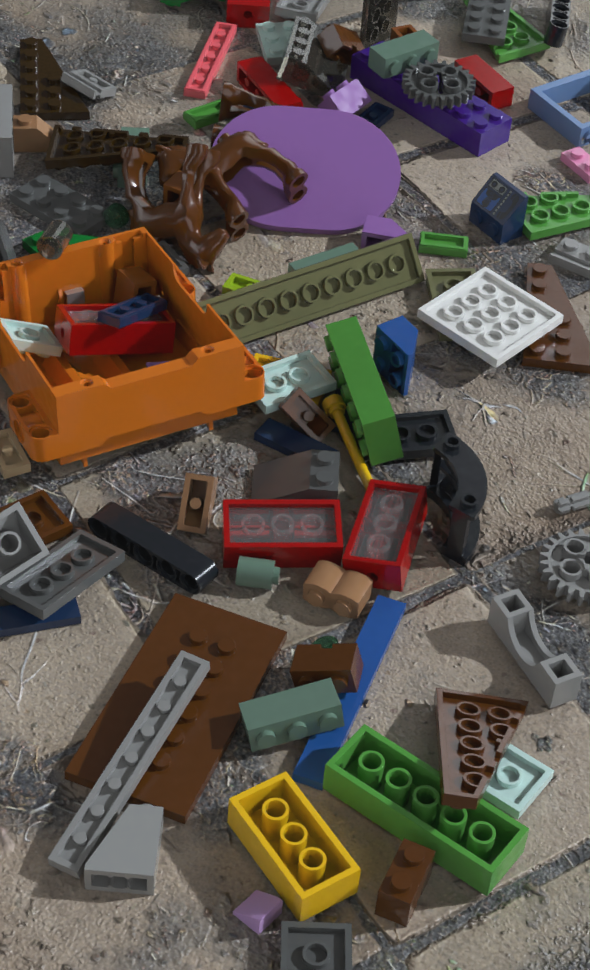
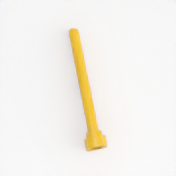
M330 395L323 400L322 407L325 414L335 420L366 491L372 476L344 416L346 405L341 395Z

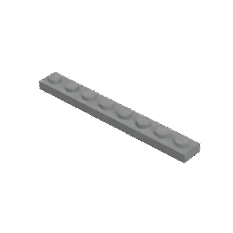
M183 650L180 651L47 858L49 865L79 879L84 871L85 863L110 830L209 672V661Z

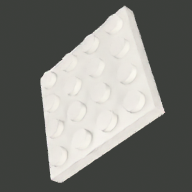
M487 267L480 269L418 309L417 313L419 319L495 368L562 323L564 317L557 310Z

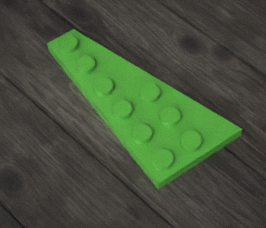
M463 0L465 5L468 6L469 0ZM511 8L504 47L489 45L498 63L522 58L523 56L550 48V46L544 43V35Z
M578 191L541 192L540 196L527 195L529 197L522 232L530 241L590 227V195H579Z

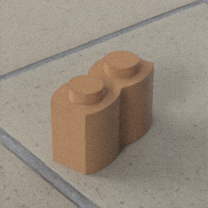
M319 560L303 584V599L312 606L330 608L339 616L356 619L372 595L373 580L360 572L345 570L333 562Z

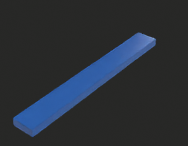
M382 595L377 596L355 642L358 644L364 665L357 693H337L342 704L345 726L310 736L292 773L293 781L323 791L325 764L344 745L405 613L406 603Z

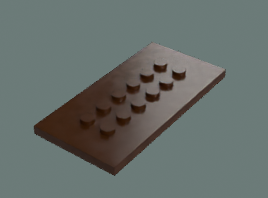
M175 593L67 766L65 779L90 789L94 787L180 651L183 650L209 661L210 670L127 803L137 805L151 804L164 807V817L186 824L242 722L238 703L255 698L287 640V631Z

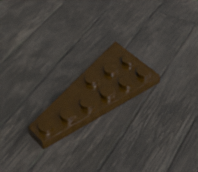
M33 37L20 39V115H37L42 120H90V112L76 90L61 81L63 70L42 39Z
M55 125L45 157L46 169L62 170L67 167L86 168L90 165L109 166L114 163H123L120 157V149L122 147H137L148 153L158 155L155 145L166 147L179 145L186 147L187 144H190L189 136L162 134L156 138L149 137V134L146 132H140L139 136L129 135V131L95 128L88 132L82 131V127L73 126L72 130L63 129L62 125Z

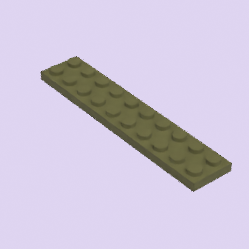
M411 232L197 303L204 312L207 309L206 304H210L238 339L245 343L423 282L425 278Z

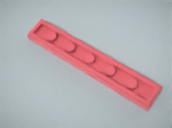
M218 21L215 23L184 87L183 96L206 99L237 32L236 24Z

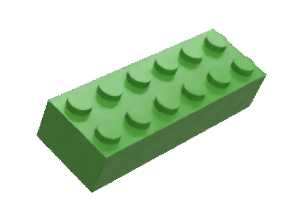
M354 316L326 324L328 335L324 336L323 339L327 352H330L328 357L332 372H335L334 377L337 381V387L341 388L340 394L344 403L348 405L346 410L350 422L354 421L352 427L356 439H362L358 441L362 456H368L371 466L404 457L394 411L357 317Z
M366 724L325 764L324 790L403 841L405 838L435 850V863L485 896L489 895L524 852L529 833L528 827L484 799H481L476 810L466 808L454 809L450 806L442 805L439 771Z

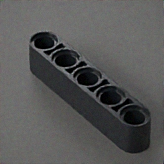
M571 0L549 1L544 32V43L554 48L562 47L569 27Z
M108 502L88 519V527L96 537L124 550L127 556L191 594H199L218 576V568L209 557L115 502Z

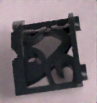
M448 432L433 446L434 457L430 483L427 486V497L433 500L443 510L446 517L450 519L449 536L441 547V554L465 567L474 555L480 533L479 514L486 501L488 489L487 476L483 464L475 452L459 437Z

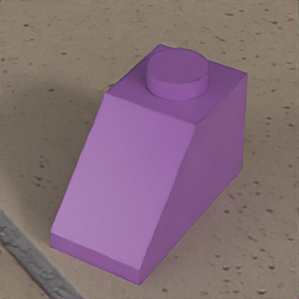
M367 215L362 230L360 249L406 234V232L390 218Z

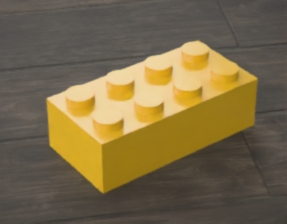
M287 771L229 798L227 823L298 921H304L358 893L360 867Z

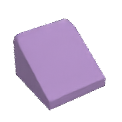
M255 890L233 911V915L259 935L282 913L283 900L277 896Z

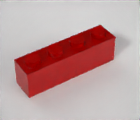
M262 56L237 61L236 80L244 90L254 95L265 97L279 105L303 107L301 98L292 91L291 87L282 80L281 76L272 69L271 65Z

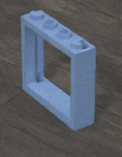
M590 69L531 88L528 109L576 147L590 144V121L582 124L559 106L558 103L590 93Z

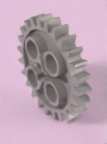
M579 528L578 534H574L570 529H568L566 536L558 532L556 539L550 537L548 544H543L542 552H540L538 572L542 573L541 581L548 582V590L557 589L556 597L563 594L566 595L567 603L572 599H576L578 606H581L583 601L588 602L590 606V533L589 535L585 534L582 528Z

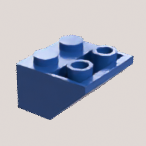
M403 315L377 325L373 360L378 373L402 396L408 394L413 372L418 329Z

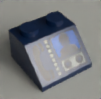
M493 173L473 198L469 221L496 243L502 245L522 236L529 196L499 173Z

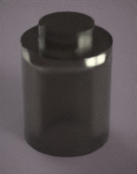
M61 220L50 222L37 241L38 252L50 260L59 258L73 237L71 227Z

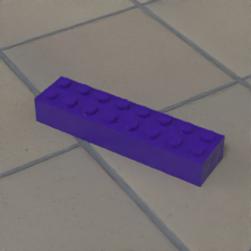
M380 41V42H378V43H376V44H374V45L383 43V42H385V41ZM370 47L352 55L351 79L357 78L362 86L473 155L479 157L509 141L512 117L488 104L485 100L473 95L472 100H468L467 104L461 103V107L453 105V108L450 109L444 106L443 110L439 106L431 109L429 104L423 107V102L414 103L415 98L408 99V94L403 93L404 89L401 88L403 73L383 79L368 67Z

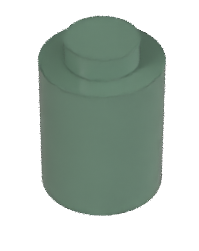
M239 556L235 585L272 590L273 584L278 585L280 567H275V560Z

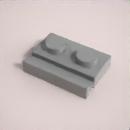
M86 69L70 71L69 74L66 72L62 73V82L91 99H105V97L115 96L117 87Z
M564 237L556 246L554 252L550 253L548 262L590 279V246L582 244L575 239Z

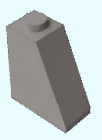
M129 804L85 863V889L154 895L163 832L164 807L151 804Z

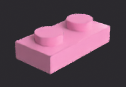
M580 146L561 152L560 160L590 184V155Z

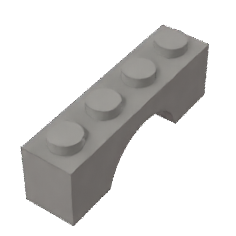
M519 588L492 597L488 623L548 707L553 708L577 699L583 676L567 653L556 656L547 649L536 627L534 609Z

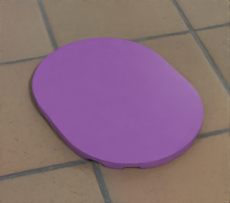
M276 105L256 108L230 121L220 131L213 143V146L218 144V138L224 133L232 135L236 132L250 131L255 133L261 141L268 143V147L275 148L308 174V178L304 183L308 189L307 193L294 204H290L285 197L283 182L275 173L262 167H244L232 180L226 183L249 213L246 219L247 223L267 230L325 235L356 232L357 229L364 227L367 215L384 216V213L394 203L400 185V162L397 152L388 137L366 119L340 110Z

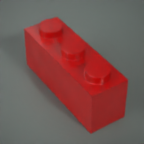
M477 54L454 61L455 67L463 66L462 70H469V74L474 75L473 79L476 80L475 96L485 100L497 109L511 106L514 86Z

